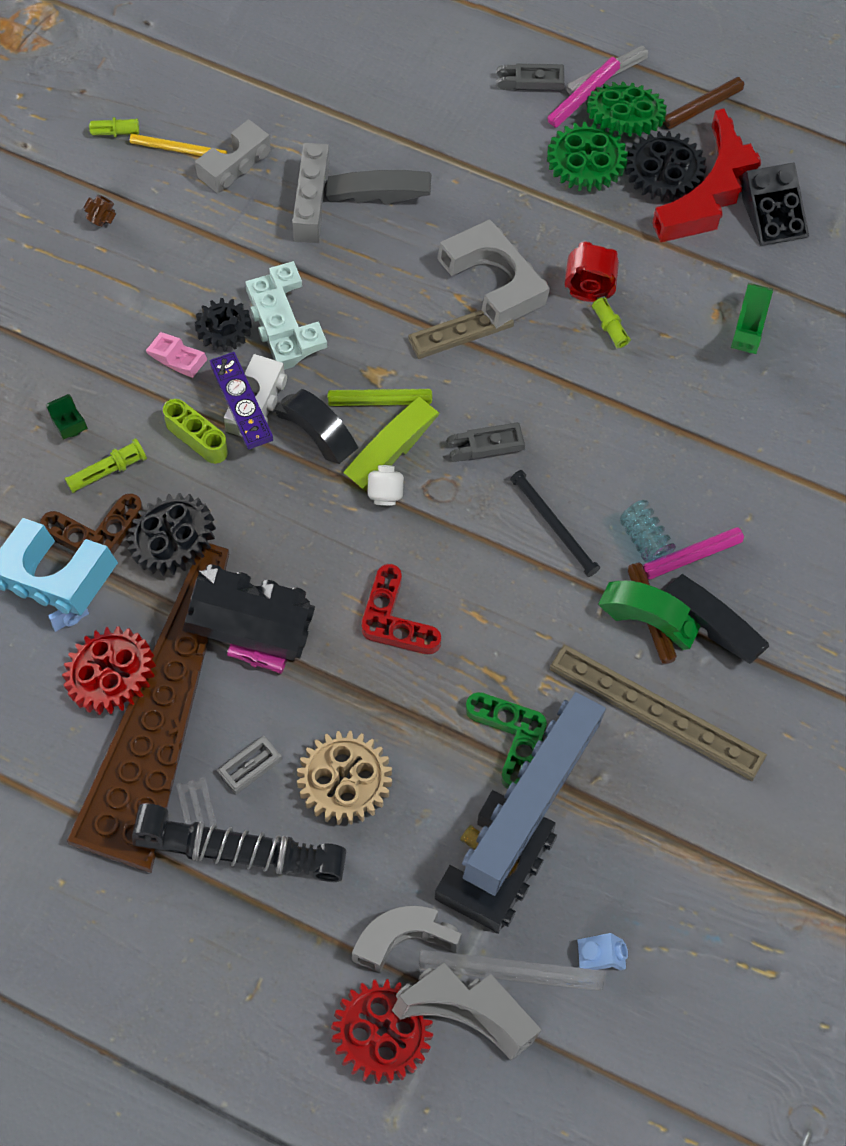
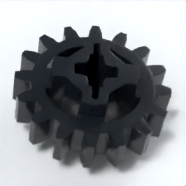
M220 298L218 304L211 300L209 308L204 305L201 307L202 313L196 314L195 330L197 331L198 339H203L205 347L212 344L214 351L218 347H222L223 351L226 352L227 346H231L235 350L237 349V342L241 344L246 343L245 336L250 337L252 321L249 310H244L242 303L235 306L234 299L225 303L224 299Z

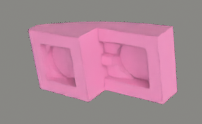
M162 332L146 349L147 354L160 363L192 378L207 361L204 352L184 346L180 338Z

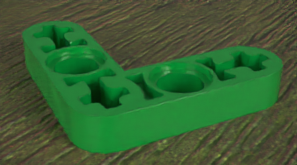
M473 693L466 702L467 716L473 721L515 735L501 777L503 786L508 789L512 783L510 775L514 773L516 763L521 765V770L525 761L531 763L534 758L531 755L528 757L519 756L516 753V748L524 744L528 745L533 752L537 742L543 740L547 724L546 718L538 711L485 693ZM478 702H482L483 708L479 712L474 711V705L476 706ZM492 706H495L493 718L489 717ZM509 710L513 713L514 719L511 722H502L498 718L499 712ZM519 715L523 716L520 727L516 726ZM532 721H537L538 727L534 731L529 730V724ZM520 777L517 778L514 783L517 784L518 781L520 780Z

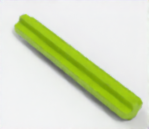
M329 390L328 405H410L418 397L431 404L432 390Z

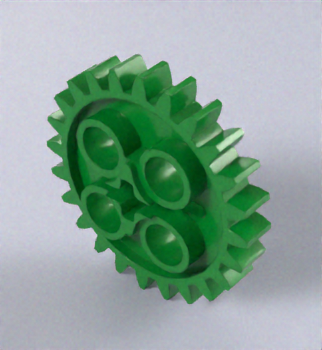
M612 82V86L603 84V88L596 87V91H591V95L588 97L587 113H589V119H594V124H601L600 129L608 127L609 133L618 131V134L621 136L625 132L631 137L632 133L641 136L642 132H645L649 135L651 130L657 131L658 127H662L666 117L667 105L664 104V99H659V94H652V89L643 90V85L635 87L634 83L627 86L625 82H622L621 85Z
M586 121L583 122L582 127L573 123V129L564 126V133L557 131L556 137H552L551 144H548L547 162H549V170H554L553 177L560 176L561 184L568 181V188L578 185V191H581L584 186L587 187L588 192H591L592 187L595 186L598 191H601L602 184L609 188L611 181L617 183L618 177L623 176L628 151H625L626 144L620 143L621 136L613 137L614 132L609 133L605 129H598L594 123L591 127L587 126Z

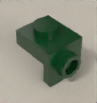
M70 394L46 404L53 425L63 440L75 437L88 429L84 418L76 409Z

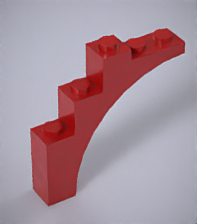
M724 108L715 110L711 126L717 144V160L711 172L689 194L674 202L655 208L652 224L661 243L717 230L719 221L722 218L721 207L737 204L739 193L742 191L741 181L738 177L746 171L758 169L761 166L759 154L755 153L751 143L743 145L741 137L737 136L734 130L732 118L728 117Z

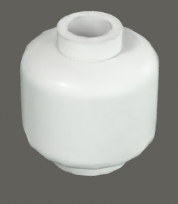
M378 465V471L369 473L368 497L374 500V504L396 505V501L403 497L404 477L400 472L394 471L395 466Z

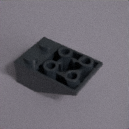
M795 162L749 170L738 177L742 185L743 203L760 246L809 237Z

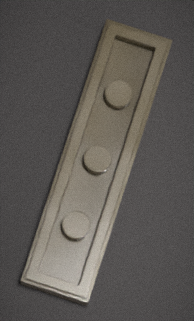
M479 310L409 334L408 340L417 358L421 359L514 327V321L511 319L496 329L495 325L491 324L490 319L484 315V312Z

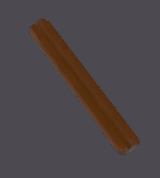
M736 77L667 114L663 124L667 129H671L742 91L745 85L744 81L740 77Z
M640 562L628 566V574L631 581L650 585L644 567ZM647 623L661 662L663 664L674 662L677 655L671 639L662 631Z

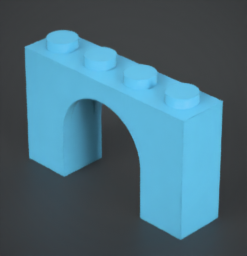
M22 518L0 548V590L5 591L8 589L21 598L26 599V597H30L43 606L49 604L55 606L62 613L69 614L71 612L81 616L118 564L117 560L107 546L85 539L70 562L62 570L50 576L35 577L38 564L55 540L43 524Z

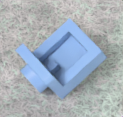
M612 933L577 939L580 970L589 972L610 967L618 970L626 969L625 960L628 958V949L623 939Z

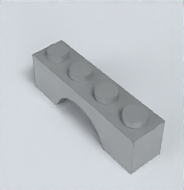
M303 144L292 222L295 242L319 243L322 224L324 185L327 183L330 164L329 144Z

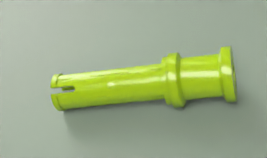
M135 438L131 444L119 450H111L110 456L69 477H65L64 479L70 491L75 493V491L98 481L116 470L123 472L127 470V466L139 460H147L139 441Z

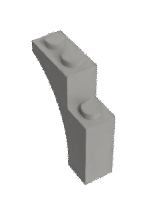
M445 963L435 970L433 967H429L418 978L419 982L412 986L410 983L405 985L396 994L398 1000L392 1009L399 1019L419 1015H434L465 1023L488 1037L511 1061L533 1044L541 1032L539 1026L492 974L482 981L477 978L466 987Z

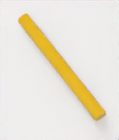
M130 135L131 144L202 156L211 149L210 147L143 135ZM216 149L220 153L227 154V150Z

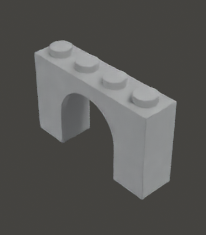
M490 219L440 242L437 259L451 276L479 264L497 266L510 276L511 282L484 296L482 311L496 329L511 319L514 321L546 305L550 290L547 282L540 278L532 265L521 256L516 246L508 241L502 230L496 227Z

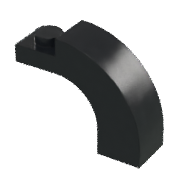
M301 389L296 394L287 395L281 400V404L274 409L279 418L292 421L302 427L314 440L325 460L340 464L359 448L340 418L321 399L307 390Z

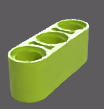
M170 399L164 404L163 414L165 423L171 433L210 463H221L227 458L226 437L221 430L180 399ZM219 445L216 448H211V446Z

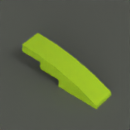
M418 397L379 432L343 473L366 491L368 489L369 473L378 471V465L392 466L402 453L406 455L440 413L421 397Z

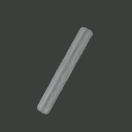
M639 46L616 58L620 62V69L612 76L647 59L648 50L644 46ZM600 67L567 83V93L571 95Z

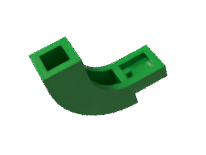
M748 283L731 348L757 354L773 294L772 288Z
M609 582L598 603L615 621L632 619L648 623L662 631L682 650L691 648L701 627L688 615L690 608L682 601L661 589L640 582Z

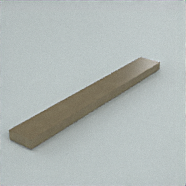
M565 644L550 665V671L751 781L754 780L767 756L764 752Z

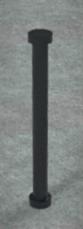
M519 470L514 473L510 481L513 485H518L585 569L584 574L587 577L596 574L600 569L599 564L589 558L528 482L525 472Z

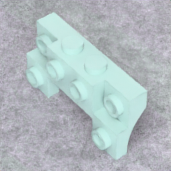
M294 261L269 268V275L245 281L246 291L252 303L250 307L254 322L259 321L261 326L258 327L261 341H267L273 359L284 363V370L294 367L308 355L327 348V340L319 321L298 327L285 295L289 291L302 287V280Z

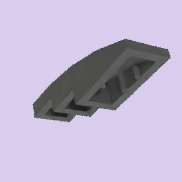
M372 170L328 176L326 196L330 202L354 198L357 203L381 199L383 204H389L430 195L432 175L430 172L412 170Z

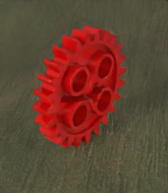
M117 626L114 633H112L106 627L103 635H100L95 630L93 639L84 636L86 644L82 646L76 643L75 646L78 652L68 654L72 662L64 663L68 672L62 674L66 680L63 685L68 691L69 697L79 708L84 707L88 713L94 709L98 715H101L104 708H106L109 714H112L115 706H118L123 711L125 702L134 705L133 697L135 695L139 697L144 696L140 689L142 687L150 688L146 678L154 677V673L151 671V668L156 667L152 660L154 654L146 640L142 639L138 632L133 634L130 628H127L123 633L121 628Z
M376 979L373 980L371 989H368L364 983H361L359 987L360 994L351 989L348 994L351 1001L342 998L340 1005L344 1010L335 1011L334 1016L340 1021L333 1022L331 1029L339 1033L333 1035L331 1040L335 1043H341L336 1048L335 1054L345 1053L346 1056L342 1062L343 1066L351 1062L354 1064L351 1074L354 1075L359 1070L364 1071L363 1081H366L369 1075L373 1074L376 1084L379 1083L382 1076H386L388 1083L391 1084L395 1073L403 1080L406 1077L405 1068L414 1073L417 1069L414 1061L422 1064L425 1057L421 1052L428 1053L431 1049V1046L424 1041L433 1038V1033L425 1030L431 1027L433 1024L432 1020L423 1019L426 1015L399 1019L392 1011L398 1000L396 994L401 990L400 982L394 989L390 988L389 979H386L383 987H379ZM375 1003L383 1005L386 1009V1014H374L371 1010V1005ZM359 1015H365L367 1020L361 1019ZM398 1022L408 1023L411 1027V1033H400L397 1030L396 1024ZM383 1026L388 1029L386 1033L382 1036L377 1034L378 1029H381ZM362 1028L367 1032L368 1039L359 1041L353 1036L352 1031ZM397 1042L403 1043L405 1048L399 1047ZM381 1047L390 1048L393 1051L394 1058L390 1060L383 1059L379 1055L378 1049Z

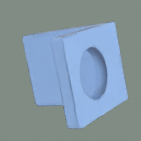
M86 608L84 613L79 616L71 612L65 614L57 610L48 615L56 632L65 626L77 624L89 612Z

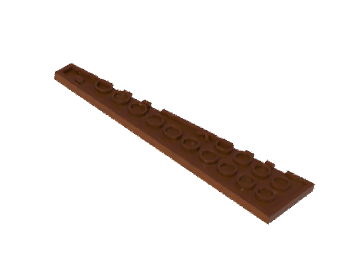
M209 543L210 549H202L204 558L195 557L196 565L191 566L153 649L154 657L152 660L156 667L151 668V671L154 673V677L146 678L150 688L142 687L140 691L144 696L139 697L135 695L133 697L134 705L129 703L67 839L68 845L152 873L157 850L133 846L132 833L140 804L148 803L168 808L209 640L208 637L183 631L199 571L206 570L207 565L212 564L220 566L226 571L229 558V549Z

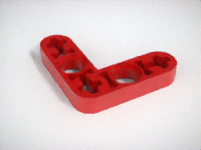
M386 564L381 566L377 571L362 618L363 636L370 641L430 655L436 653L441 647V633L437 628L392 616L402 583V573L396 565ZM392 574L394 579L390 580L388 590L385 588V578ZM378 597H386L390 603L384 608H379L374 604V601ZM377 622L379 627H376L375 631H371L370 626ZM387 625H390V626H389V635H385V630H387ZM397 628H405L409 631V635L405 639H398L393 633ZM414 631L418 632L416 642H412L414 639ZM432 636L433 641L429 645L424 644V639Z

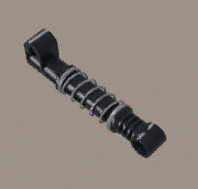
M148 803L138 806L132 833L133 846L185 854L188 859H196V861H201L204 857L214 859L215 864L222 860L230 862L231 866H234L235 863L246 864L247 869L251 868V866L262 867L264 872L267 871L269 864H273L276 868V873L280 875L294 872V869H298L297 873L305 870L307 875H309V871H312L314 878L325 882H340L342 880L347 853L344 847L336 844H319L317 849H313L314 845L310 844L309 848H306V843H302V847L298 846L299 842H295L292 837L282 836L281 840V836L278 835L274 843H272L273 838L265 837L263 832L257 836L249 834L247 829L243 833L233 832L232 827H229L227 830L217 829L215 824L211 828L205 827V823H201V821H195L192 824L169 821L166 808Z

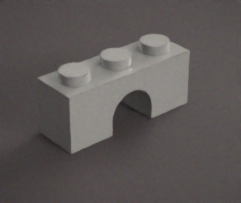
M249 119L231 132L232 147L235 152L223 154L212 147L195 161L197 178L217 194L224 188L231 186L234 180L247 173L254 164L266 158L269 152H271L269 134Z

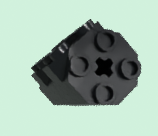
M213 564L207 565L206 570L199 571L183 631L293 661L295 658H301L309 633V624L315 610V606L310 605V601L305 598L306 592L303 589L280 586L272 580H263L261 586H254L250 583L251 577L248 574L225 571L220 566Z

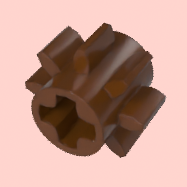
M97 195L95 199L89 197L83 207L84 211L87 212L86 219L101 227L105 222L111 224L117 214L112 209L114 203L102 195Z

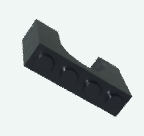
M494 790L491 791L478 814L477 825L481 827L491 826L493 821L490 819L498 804L504 805L507 800L504 798V795ZM543 817L519 856L518 868L510 877L505 879L495 896L463 879L464 872L449 865L435 890V900L499 934L503 925L509 927L516 913L512 908L517 899L523 901L530 887L527 884L530 875L536 876L544 861L540 858L545 849L551 850L557 838V834L554 833L556 822Z

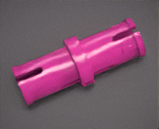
M230 644L227 656L250 663L251 667L257 668L259 666L282 674L287 659L234 644Z

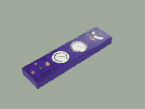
M235 352L209 360L212 371L247 449L249 450L273 441V435Z

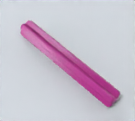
M610 57L548 116L549 124L556 128L588 99L591 91H596V87H601L620 69L619 60L615 57Z
M736 527L643 565L647 578L653 579L743 542L744 535L741 529Z

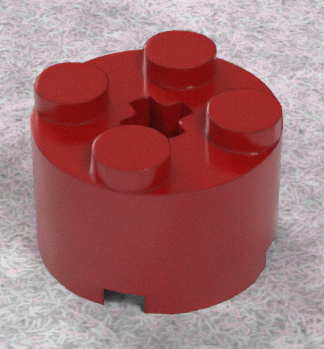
M581 242L578 248L571 251L567 259L565 288H569L570 295L587 302H595L599 297L605 296L608 299L613 296L616 291L619 267L617 251L593 245L590 242Z

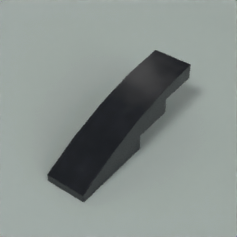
M681 574L663 590L690 608L688 615L702 628L707 630L709 639L747 663L751 664L769 648V643L744 619L684 574Z

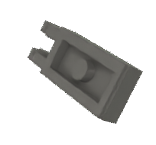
M516 63V65H501L496 69V74L500 77L497 79L496 85L500 90H512L515 87L516 89L564 90L563 64Z
M518 422L467 430L465 433L454 434L446 439L447 445L452 448L462 447L469 443V447L457 448L450 452V458L455 462L466 461L471 457L473 459L525 450V442L520 423Z

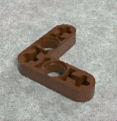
M132 493L122 495L95 531L57 511L45 513L40 520V524L45 526L55 542L75 553L85 539L107 546L111 553L114 554L129 534L128 529L134 527L132 520L140 519L139 511H143L140 497ZM135 505V509L130 508L126 512L125 506ZM58 522L60 528L56 526L51 527V529L49 528V523L55 524ZM113 523L122 525V529L118 533H110L107 529ZM75 532L84 534L83 539L79 542H71L69 537Z

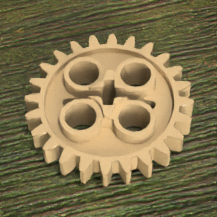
M337 731L336 739L333 740L328 734H325L326 743L324 744L316 739V750L307 747L306 754L309 758L301 757L300 764L304 768L297 769V776L301 777L297 780L298 788H304L300 791L301 799L308 798L306 808L316 806L314 809L315 816L317 817L324 812L325 822H328L332 816H335L337 825H340L342 819L346 817L349 824L352 825L354 816H358L363 822L364 812L366 811L374 816V805L383 807L381 797L388 798L389 790L386 787L392 786V779L388 777L392 775V767H386L389 764L388 756L381 757L383 748L373 749L374 739L364 743V734L362 733L357 739H353L352 731L348 732L346 738H342L340 731ZM344 754L349 759L345 762H338L335 760V757ZM357 758L362 759L354 765V762ZM362 771H369L373 774L367 779L358 776ZM349 772H350V779L346 778V776L349 774ZM327 776L331 781L327 784H319L317 779ZM336 789L335 794L332 797L327 796ZM344 793H351L355 796L350 801H344L340 798Z

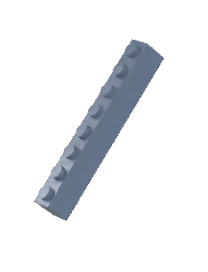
M577 692L574 693L570 701H563L557 713L560 717L557 722L551 720L544 734L547 736L544 742L540 740L537 742L531 754L534 757L531 763L525 761L518 774L520 780L517 784L512 782L505 794L506 802L504 805L498 804L490 819L493 821L491 826L483 827L476 841L479 843L475 850L470 848L462 862V865L466 866L463 879L494 896L497 894L599 728L606 707Z

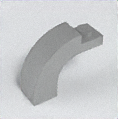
M423 906L399 907L383 913L365 928L352 951V961L381 973L390 952L398 944L406 940H425L456 953L461 943L462 934L457 932L458 929L449 923H436L438 920V910Z

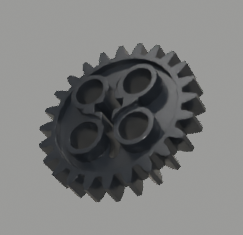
M658 131L657 137L650 133L647 136V140L640 137L639 143H633L632 149L628 150L626 157L625 174L629 175V183L635 182V190L642 188V195L649 192L651 193L652 200L657 195L660 196L661 202L664 201L665 197H669L671 202H674L675 196L681 198L685 193L689 194L703 182L707 168L705 166L706 158L702 157V150H696L697 143L688 144L689 137L681 140L680 133L675 137H671L670 131L667 132L666 136H663ZM673 151L670 162L666 166L664 176L661 181H658L661 171L665 167L669 152Z
M178 493L175 499L168 494L166 501H162L158 497L155 506L148 503L147 507L149 510L147 512L140 510L141 518L132 520L136 527L128 529V532L131 534V537L127 538V542L130 545L128 550L135 562L143 570L148 569L151 574L158 570L164 576L167 569L174 575L177 567L186 571V564L188 562L195 566L194 558L196 556L204 558L202 549L211 548L208 540L215 539L211 531H214L216 527L213 523L215 519L206 504H203L199 498L194 500L191 494H188L184 499L182 494ZM165 517H167V521L171 526L170 530L175 541L177 542L178 551H176V548L171 541L172 536L165 524Z

